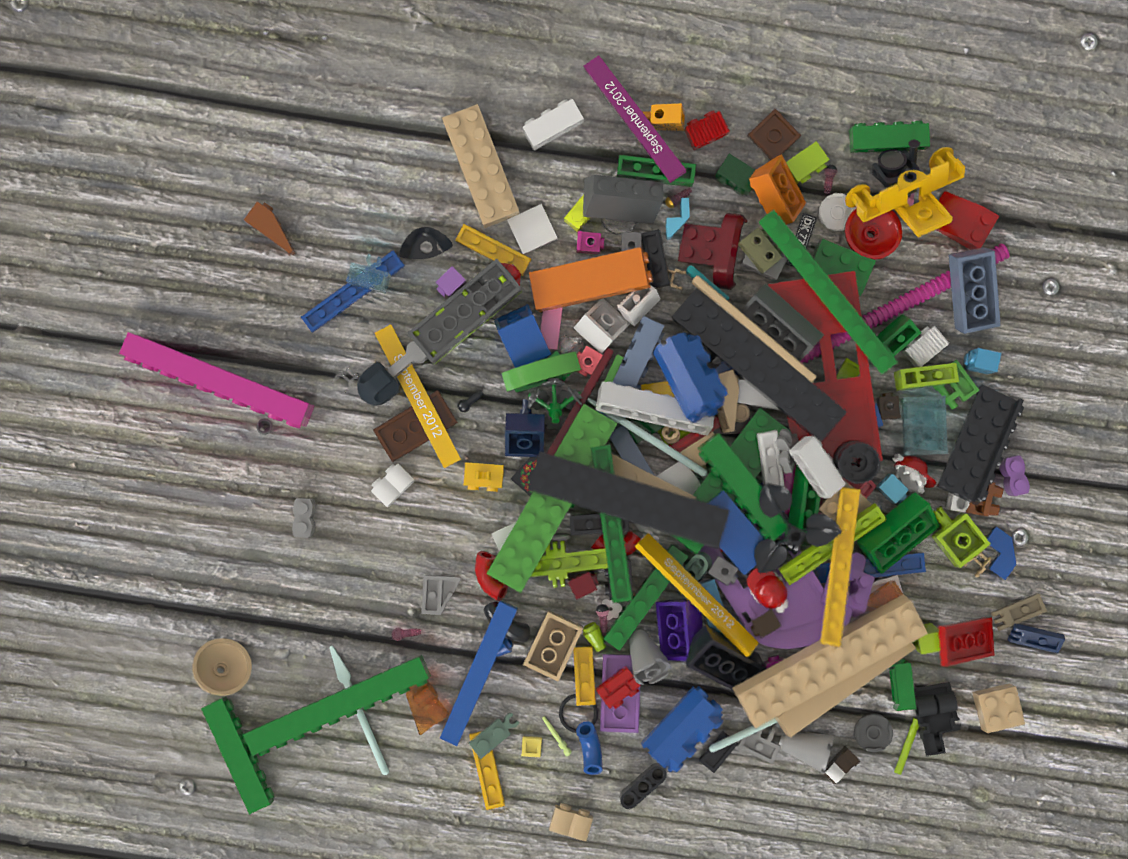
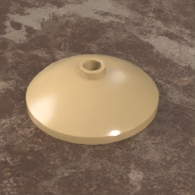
M225 638L214 639L205 643L197 651L192 664L193 676L197 684L204 691L216 696H227L238 692L249 680L252 670L251 659L246 649L238 642ZM222 668L224 672L219 673L217 669Z

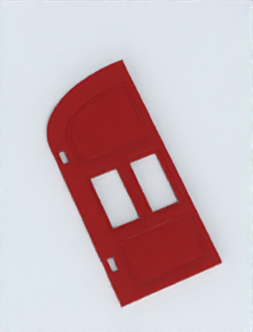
M855 271L827 275L862 318ZM805 279L768 284L772 290L824 335L819 342L825 381L813 384L845 409L847 413L822 442L823 450L833 460L836 449L842 443L856 440L872 446L878 452L880 461H883L868 357L855 342L860 376L837 379L831 334L847 331ZM787 416L790 433L797 434L799 441L804 437H812ZM853 457V462H856L858 458Z

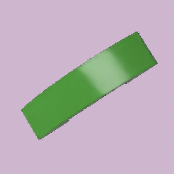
M575 351L508 370L502 373V377L508 392L553 377L577 372L581 368Z

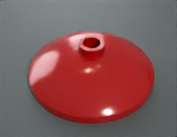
M856 208L847 218L845 238L849 247L861 256L873 260L883 259L891 255L898 248L902 239V225L893 210L863 223L857 215ZM868 232L873 234L872 238L867 235Z

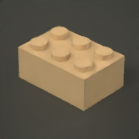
M548 610L523 665L559 681L583 630V626Z

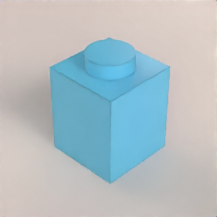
M888 474L876 486L893 504L901 503L907 497L906 493L909 491L894 474Z

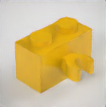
M465 462L463 485L468 486V490H479V487H487V491L498 492V488H503L504 465Z

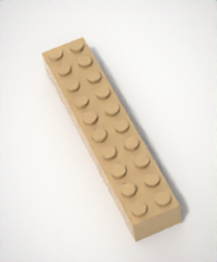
M902 594L844 626L841 647L820 644L821 640L735 686L733 690L747 717L756 729L928 633L912 601Z

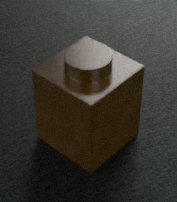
M771 609L751 621L752 626L750 629L755 637L760 636L762 639L782 625Z

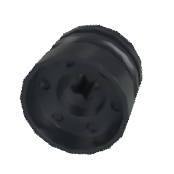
M849 440L842 443L836 449L833 455V465L846 480L857 484H864L871 481L878 474L880 457L872 446L861 441ZM853 457L858 458L856 460V465L852 464Z

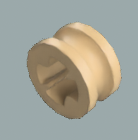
M665 426L662 430V436L665 442L674 444L680 439L679 429ZM670 431L674 432L672 437L668 436L670 434Z

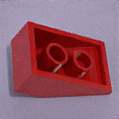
M943 191L938 201L952 216V222L936 229V231L969 250L981 248L999 215L979 204Z

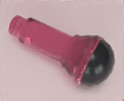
M832 164L827 165L824 169L826 176L825 194H830L833 178L837 174V168Z
M600 604L596 608V613L600 620L601 632L607 633L609 608L605 604Z

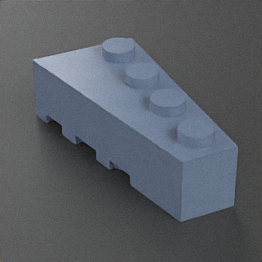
M643 316L613 383L620 386H631L639 390L641 385L637 383L640 377L644 378L648 371V368L645 366L648 360L652 361L654 358L653 352L656 343L660 344L665 334L662 332L664 325Z

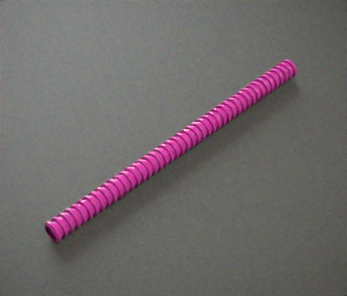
M1003 243L991 249L995 251L996 264L999 261H1004V258H1009V251ZM946 271V274L942 273L940 277H935V280L931 279L930 282H925V285H919V288H914V291L910 290L909 293L898 296V299L894 298L893 302L889 301L888 304L877 307V310L873 309L872 313L868 312L867 315H862V319L872 330V327L875 328L877 324L881 325L883 321L887 322L888 319H893V316H898V313L902 314L904 310L908 311L909 308H914V305L918 306L920 302H925V299L929 300L930 297H935V294H941V291L944 292L946 288H951L950 271ZM848 332L831 334L832 348L835 349V346L839 347L841 343L845 344L846 340L849 342L852 337ZM820 342L810 350L800 363H808V360L812 361L814 357L818 358L821 355Z

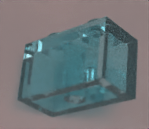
M368 254L366 257L368 266L351 262L346 279L349 284L384 294L387 293L391 275L388 272L376 269L381 265V257H378L376 263H372V255Z

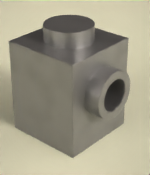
M622 232L621 251L641 247V232Z
M719 556L708 572L710 576L726 586L729 583L734 584L739 576L736 573L738 568Z

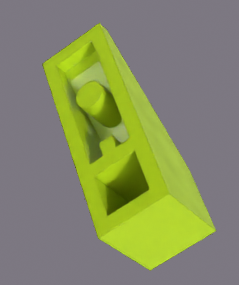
M957 363L900 369L893 372L896 391L959 382Z

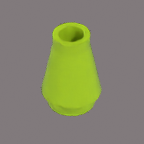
M596 622L585 625L583 627V635L595 648L596 652L606 648L600 625H597Z

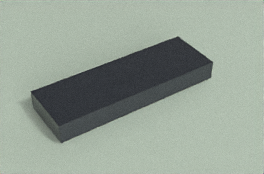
M657 229L641 233L644 252L648 253L649 257L647 269L651 271L653 282H650V285L655 289L670 286L661 231Z

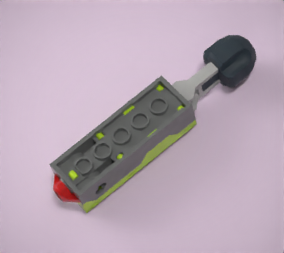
M495 259L407 332L413 341L407 345L406 354L388 369L380 362H375L359 377L357 390L361 399L374 406L388 402L401 391V386L395 378L413 363H423L427 359L435 365L522 293V288L520 287L521 273L514 264L500 263L498 259Z

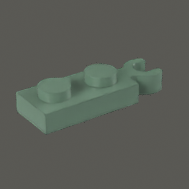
M507 713L503 722L499 718L496 719L468 743L480 759L511 735L508 731L509 728H515L519 725L517 720L514 723L509 722L513 713Z

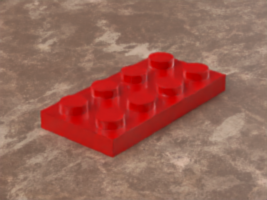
M982 617L939 626L938 637L940 641L941 666H952L995 656L992 617Z

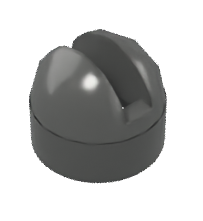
M268 419L259 420L256 427L257 431L262 435L269 434L272 430L271 421ZM267 424L268 427L264 431H261V429Z

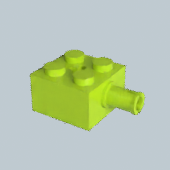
M942 506L933 511L937 521L941 524V529L931 537L954 567L961 568L990 545V542L967 513H960L954 519H951ZM959 537H963L961 539L962 544L958 543Z

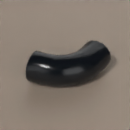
M498 601L491 602L484 607V613L489 623L498 606ZM513 620L506 638L522 643L528 641L530 637L529 625Z

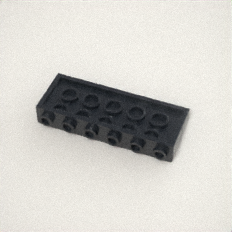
M983 384L979 386V391L976 393L937 484L938 488L974 505L985 501L989 493L987 491L988 485L992 484L996 476L994 474L995 468H998L1003 460L1001 454L1010 443L1008 437L1016 429V418L1024 410V406H1022L1023 399L1015 400Z

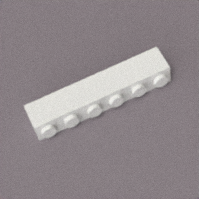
M602 382L598 390L596 411L708 436L713 428L714 416H705L698 422L691 423L690 420L686 419L677 399L670 395L655 394L649 390L642 391L631 386L616 385L613 382Z

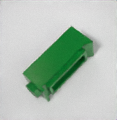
M902 658L889 668L892 700L894 703L893 709L896 711L916 709L912 666L911 662L905 661V658Z

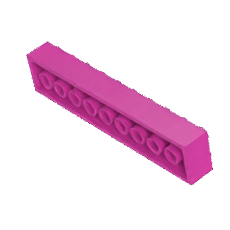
M130 332L127 333L119 354L125 356L124 360L138 365L143 363L142 367L151 371L158 372L161 370L160 374L169 378L176 379V377H179V382L191 386L196 384V389L212 393L214 391V396L224 400L232 398V403L246 408L249 405L251 406L250 410L259 414L267 412L269 413V418L281 422L283 419L287 420L286 424L294 428L307 427L315 407L312 404Z

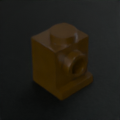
M893 392L882 393V397L876 398L882 420L901 419L899 396H893ZM888 402L892 403L891 410L887 408Z

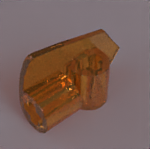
M429 681L420 687H417L415 684L409 687L410 691L406 692L419 735L425 733L433 725L438 724L450 714L438 699V694Z

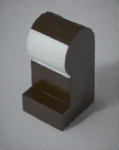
M844 746L827 764L824 775L833 784H836L861 761Z

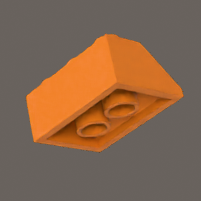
M782 154L756 169L749 178L750 185L755 190L759 203L763 206L766 214L774 209L785 224L795 221L805 206L806 201Z

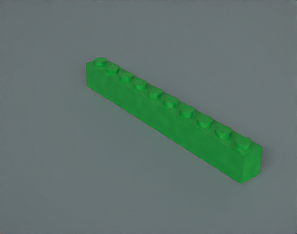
M773 209L762 218L759 224L878 371L883 374L897 363L895 358Z
M420 655L256 727L243 734L252 756L256 754L262 756L270 752L269 748L274 746L277 749L287 745V741L292 738L294 741L305 737L304 733L310 730L312 733L323 729L322 725L326 723L331 726L339 722V718L346 715L347 718L357 714L358 709H370L375 706L374 702L379 700L382 703L392 699V695L397 692L400 695L410 691L409 687L415 684L417 687L428 683L427 679L431 677V674L423 656Z

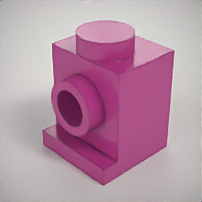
M578 231L576 253L599 254L600 249H604V238H601V233ZM588 239H593V240H594V244H593V245H589V244L587 243V240H588Z

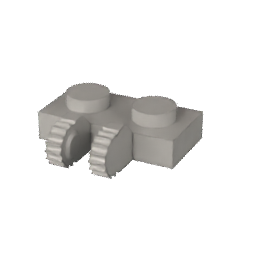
M782 429L779 433L780 437H777L776 440L777 448L782 451L779 454L778 461L784 473H792L796 462L789 453V450L799 440L797 434H791L789 430Z
M772 725L766 738L761 737L764 729L741 739L737 747L773 764L781 748L780 745L772 742L777 727Z

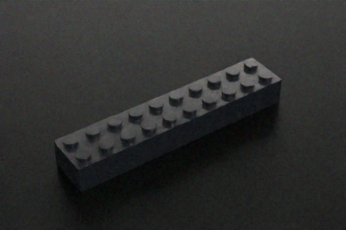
M698 288L692 292L673 314L672 319L688 334L698 335L706 349L821 443L846 415L847 411Z
M539 452L528 487L529 491L715 549H719L730 513L728 509L543 452Z

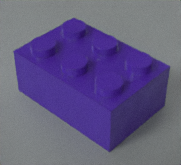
M670 599L656 602L660 650L668 660L686 661L692 638L703 627L701 612L688 599Z

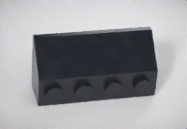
M706 624L693 636L685 663L692 670L731 690L766 670L759 653L753 651L751 655L746 657L724 634Z

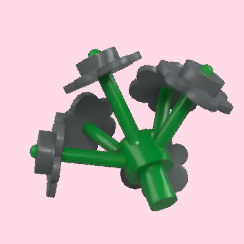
M550 378L548 382L542 383V386L552 387V403L549 405L547 401L550 400V396L547 395L545 390H540L539 388L536 392L532 391L529 393L527 401H529L528 408L532 406L535 410L540 408L548 410L547 417H545V425L549 430L555 429L557 431L562 428V424L565 422V418L562 417V408L566 407L570 410L574 407L576 401L582 405L580 401L582 399L581 392L576 389L572 391L568 387L569 391L561 390L556 395V387L565 385L558 378Z

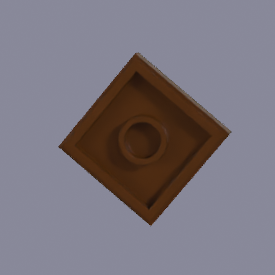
M775 108L747 136L772 160L786 152L802 135Z

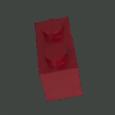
M589 571L568 579V584L576 600L596 591V585L599 584L594 572L590 574Z

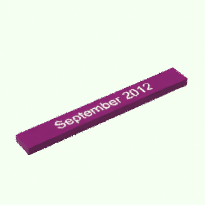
M598 55L585 64L584 69L668 181L671 183L686 173L684 166L602 58Z

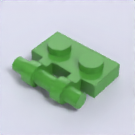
M958 360L951 362L957 363L959 382L949 384L954 392L950 394L944 385L932 386L935 391L938 390L944 398L943 402L946 405L948 404L952 410L958 406L954 399L959 397L964 402L979 391Z

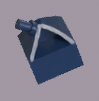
M527 399L522 400L520 413H506L505 456L538 457L539 452L544 453L545 414L532 413V409L527 407L529 403Z

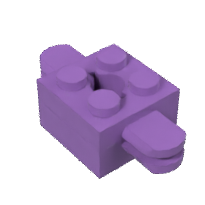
M861 553L852 554L843 626L850 622L851 616L855 618L865 613L874 581L873 576L863 572L866 558ZM829 574L820 602L824 605L826 604Z

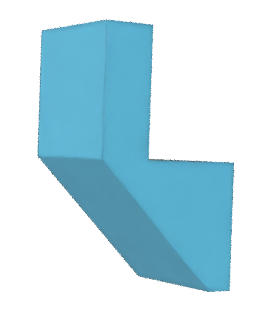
M681 198L680 217L666 218V240H670L688 221L690 217L689 198Z

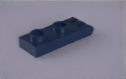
M1014 624L1007 640L1011 643L1059 653L1065 641V636L1056 632Z

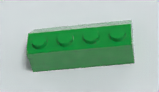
M916 492L892 509L885 516V521L856 540L861 551L881 575L940 527L930 503Z

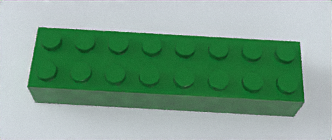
M761 408L758 409L730 446L754 478L761 471L757 433L777 430L778 437H780V430H789ZM712 472L708 474L693 494L698 501L709 503L723 490L736 504V497L732 492L729 494L722 485L724 484L720 477L716 478ZM670 535L695 555L704 546L703 544Z

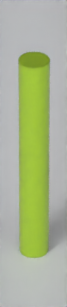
M913 718L894 773L899 775L902 774L919 728L916 718Z

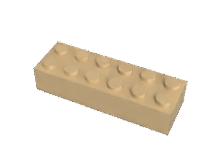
M478 104L443 117V123L484 229L520 214Z

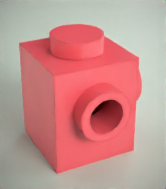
M586 346L583 352L579 351L577 354L581 368L577 372L585 377L587 375L591 376L603 355Z

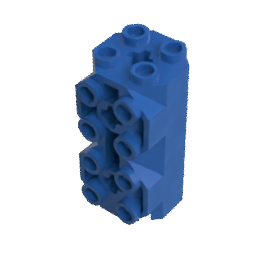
M683 332L667 338V344L664 346L661 343L658 344L653 354L686 419L690 420L691 423H696L702 417H713L718 414L717 409L724 405V397L728 393L726 387L722 385L719 379L718 371L707 366V363L710 362V356L704 350L701 338L698 335H687Z
M693 686L641 742L644 749L647 747L649 749L648 753L662 767H667L669 772L673 770L678 772L684 765L682 762L687 757L691 758L697 751L695 745L699 741L702 744L709 739V733L713 728L718 729L723 723L721 719L723 709L714 699L708 700L709 696L700 686L697 688Z

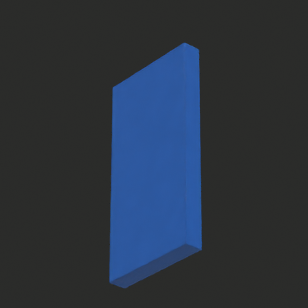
M722 490L708 503L730 510L719 547L741 573L746 575L756 566L754 558L756 545L765 539Z

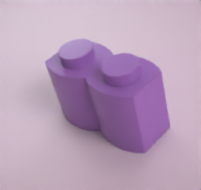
M1017 455L1003 458L999 469L1004 476L1003 486L1007 495L1018 496L1029 493V481L1024 475L1025 464L1022 457Z

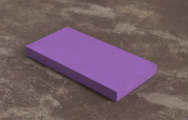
M603 653L602 683L626 665L633 673L631 655ZM640 691L632 697L629 695L623 699L624 703L616 709L614 707L609 709L601 698V732L639 733Z

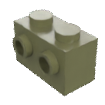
M757 228L740 241L738 246L759 272L763 274L783 257L779 247L775 244L772 245L768 240L770 237L766 231Z

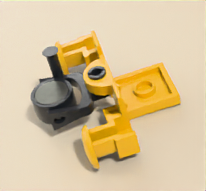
M913 139L908 142L910 154L906 149L903 151L897 149L885 150L878 156V165L877 163L872 164V175L887 189L880 191L875 196H871V190L868 185H856L847 193L845 203L848 207H857V215L863 223L895 209L915 235L920 237L952 222V216L931 192L964 178L965 166L958 158L956 159L953 156L954 151L952 148L942 147L930 157V174H924L917 165V151L920 142ZM906 165H907L911 170L906 171ZM917 188H919L918 200L920 202L910 206L907 203L908 194L915 193Z

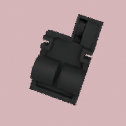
M946 682L914 688L919 727H925V730L919 731L926 756L946 753L942 733L961 730V724L955 725V721L960 720L957 715L958 704L951 684Z

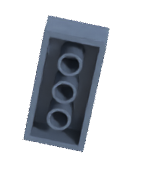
M984 247L948 254L955 329L966 334L1000 327L995 251Z

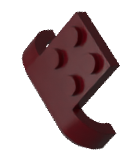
M727 213L723 218L721 228L684 224L678 261L681 263L713 266L714 285L719 289H733L736 286L734 282V268L743 224L747 223L748 220L743 214Z

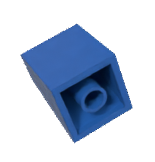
M529 304L494 319L497 331L515 368L547 359L551 355Z

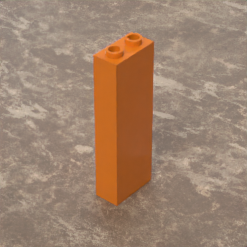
M639 247L529 272L535 309L538 312L651 288L650 282H653L651 271L647 269V263H649L648 253Z

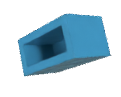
M981 348L970 350L964 356V370L986 375L998 372L1002 353Z

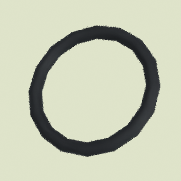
M573 694L563 700L559 708V718L567 730L576 733V729L568 726L563 717V708L566 703L576 698V694ZM593 705V708H594V719H593V721H592V724H593V725H595L596 721L598 720V708H597V705Z

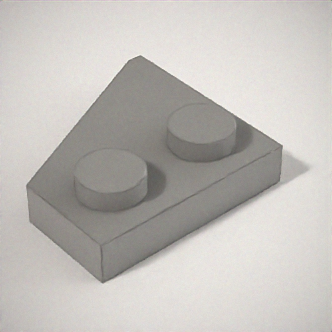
M424 575L421 614L441 615L460 583L461 577Z

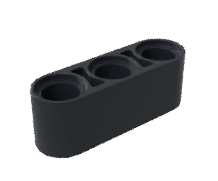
M653 763L626 786L619 796L622 807L633 809L661 785L667 777L665 768L659 763ZM655 769H661L663 771L660 777H654L652 775ZM646 782L648 787L645 790H640L638 784ZM626 795L634 797L630 803H626L623 798Z

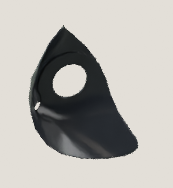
M421 227L415 229L406 237L400 248L399 257L428 259L444 253L452 248L453 244L439 230L431 227ZM423 242H430L432 244V251L425 254L421 251L420 246Z

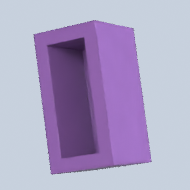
M452 266L436 281L438 285L436 289L447 299L462 288L467 281Z

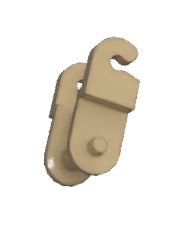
M675 269L674 271L668 270L669 273H672L670 280V288L682 290L683 287H677V285H673V279L675 273L686 275V271H681L679 269Z
M982 552L969 561L974 560L980 565V569L975 574L977 578L980 576V573L986 570L985 566L988 563L990 564L992 559L991 557L987 558ZM980 556L985 561L981 563L976 558Z

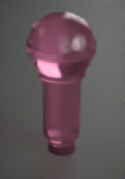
M395 628L392 630L391 636L395 641H400L404 637L420 635L421 629L403 630Z

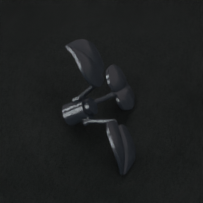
M765 484L759 495L760 509L766 516L771 518L775 517L778 513L787 525L785 529L787 539L779 540L777 543L771 539H765L756 545L754 558L758 572H770L785 562L787 549L780 544H799L806 532V539L811 545L817 547L824 546L842 533L840 527L833 519L824 514H813L807 518V528H803L801 531L798 526L791 525L782 512L788 510L791 506L792 496L790 492L780 485Z

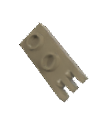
M1036 593L991 612V615L994 617L1000 614V617L994 619L995 624L1003 622V624L997 626L998 631H1001L1014 624L1045 613L1047 610L1041 595Z

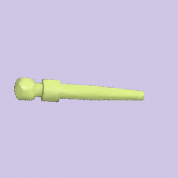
M545 716L542 717L548 729L559 743L558 746L564 750L565 756L571 755L572 751L570 748H567L566 742L561 739Z

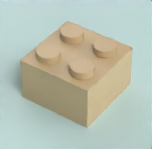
M1008 683L972 692L981 730L991 733L1025 725L1016 686Z

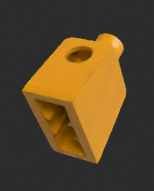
M682 103L654 104L651 106V111H642L656 130L684 131L685 111Z

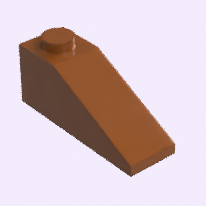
M256 202L244 221L294 256L295 251L277 216L272 212L273 208L265 202L263 204Z

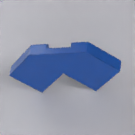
M994 526L986 538L990 542L989 546L999 552V554L988 569L1003 580H1006L1017 565L1013 540L1004 531Z

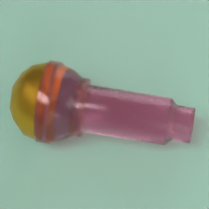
M688 188L676 195L667 196L665 199L666 206L668 208H675L681 198L689 196L692 190Z

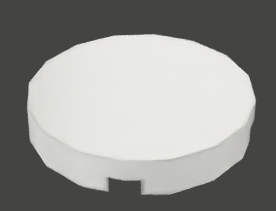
M834 193L827 196L821 202L818 209V217L821 224L833 232L845 230L847 218L857 208L846 206L845 194Z

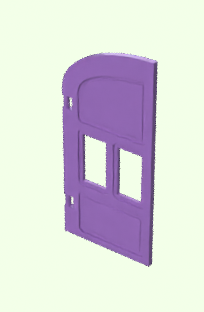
M752 523L755 528L759 527L756 523ZM785 532L779 536L781 540H784ZM704 545L698 552L707 553L711 557L712 566L718 556L725 560L720 552V547L715 549ZM799 549L797 551V554H792V552L788 550L792 558H795L796 556L801 554ZM779 568L774 570L778 577H782V581L787 588L788 607L784 609L783 613H777L776 609H772L782 626L762 639L760 636L755 637L750 629L752 626L751 622L748 623L742 613L746 611L753 621L771 609L757 603L754 600V596L750 593V588L743 589L738 579H736L734 584L729 583L728 586L715 579L745 629L760 644L771 648L792 649L810 646L821 640L825 605L820 602L824 588L813 571H810L789 586L778 570Z

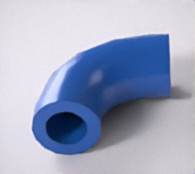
M582 722L578 725L576 734L582 747L583 770L586 774L597 775L603 771L599 737L595 726L591 722Z

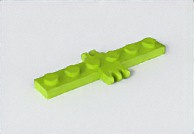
M876 503L857 515L854 541L886 520ZM834 539L824 546L817 547L812 545L778 569L789 586L826 560L830 559L831 561Z
M565 540L560 541L561 548L559 549L558 542L553 541V549H551L549 543L546 548V555L541 557L530 577L548 576L549 581L552 580L553 588H558V580H560L561 587H565V579L569 578L568 573L608 569L605 549L566 553Z

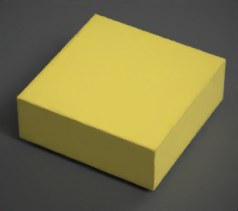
M523 736L521 756L541 758L542 737Z

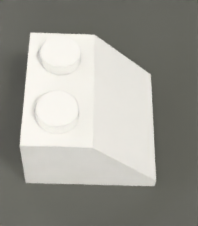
M603 298L580 319L574 329L602 354L630 323Z

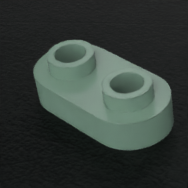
M700 552L693 556L684 569L699 582L712 567L711 557L705 552Z

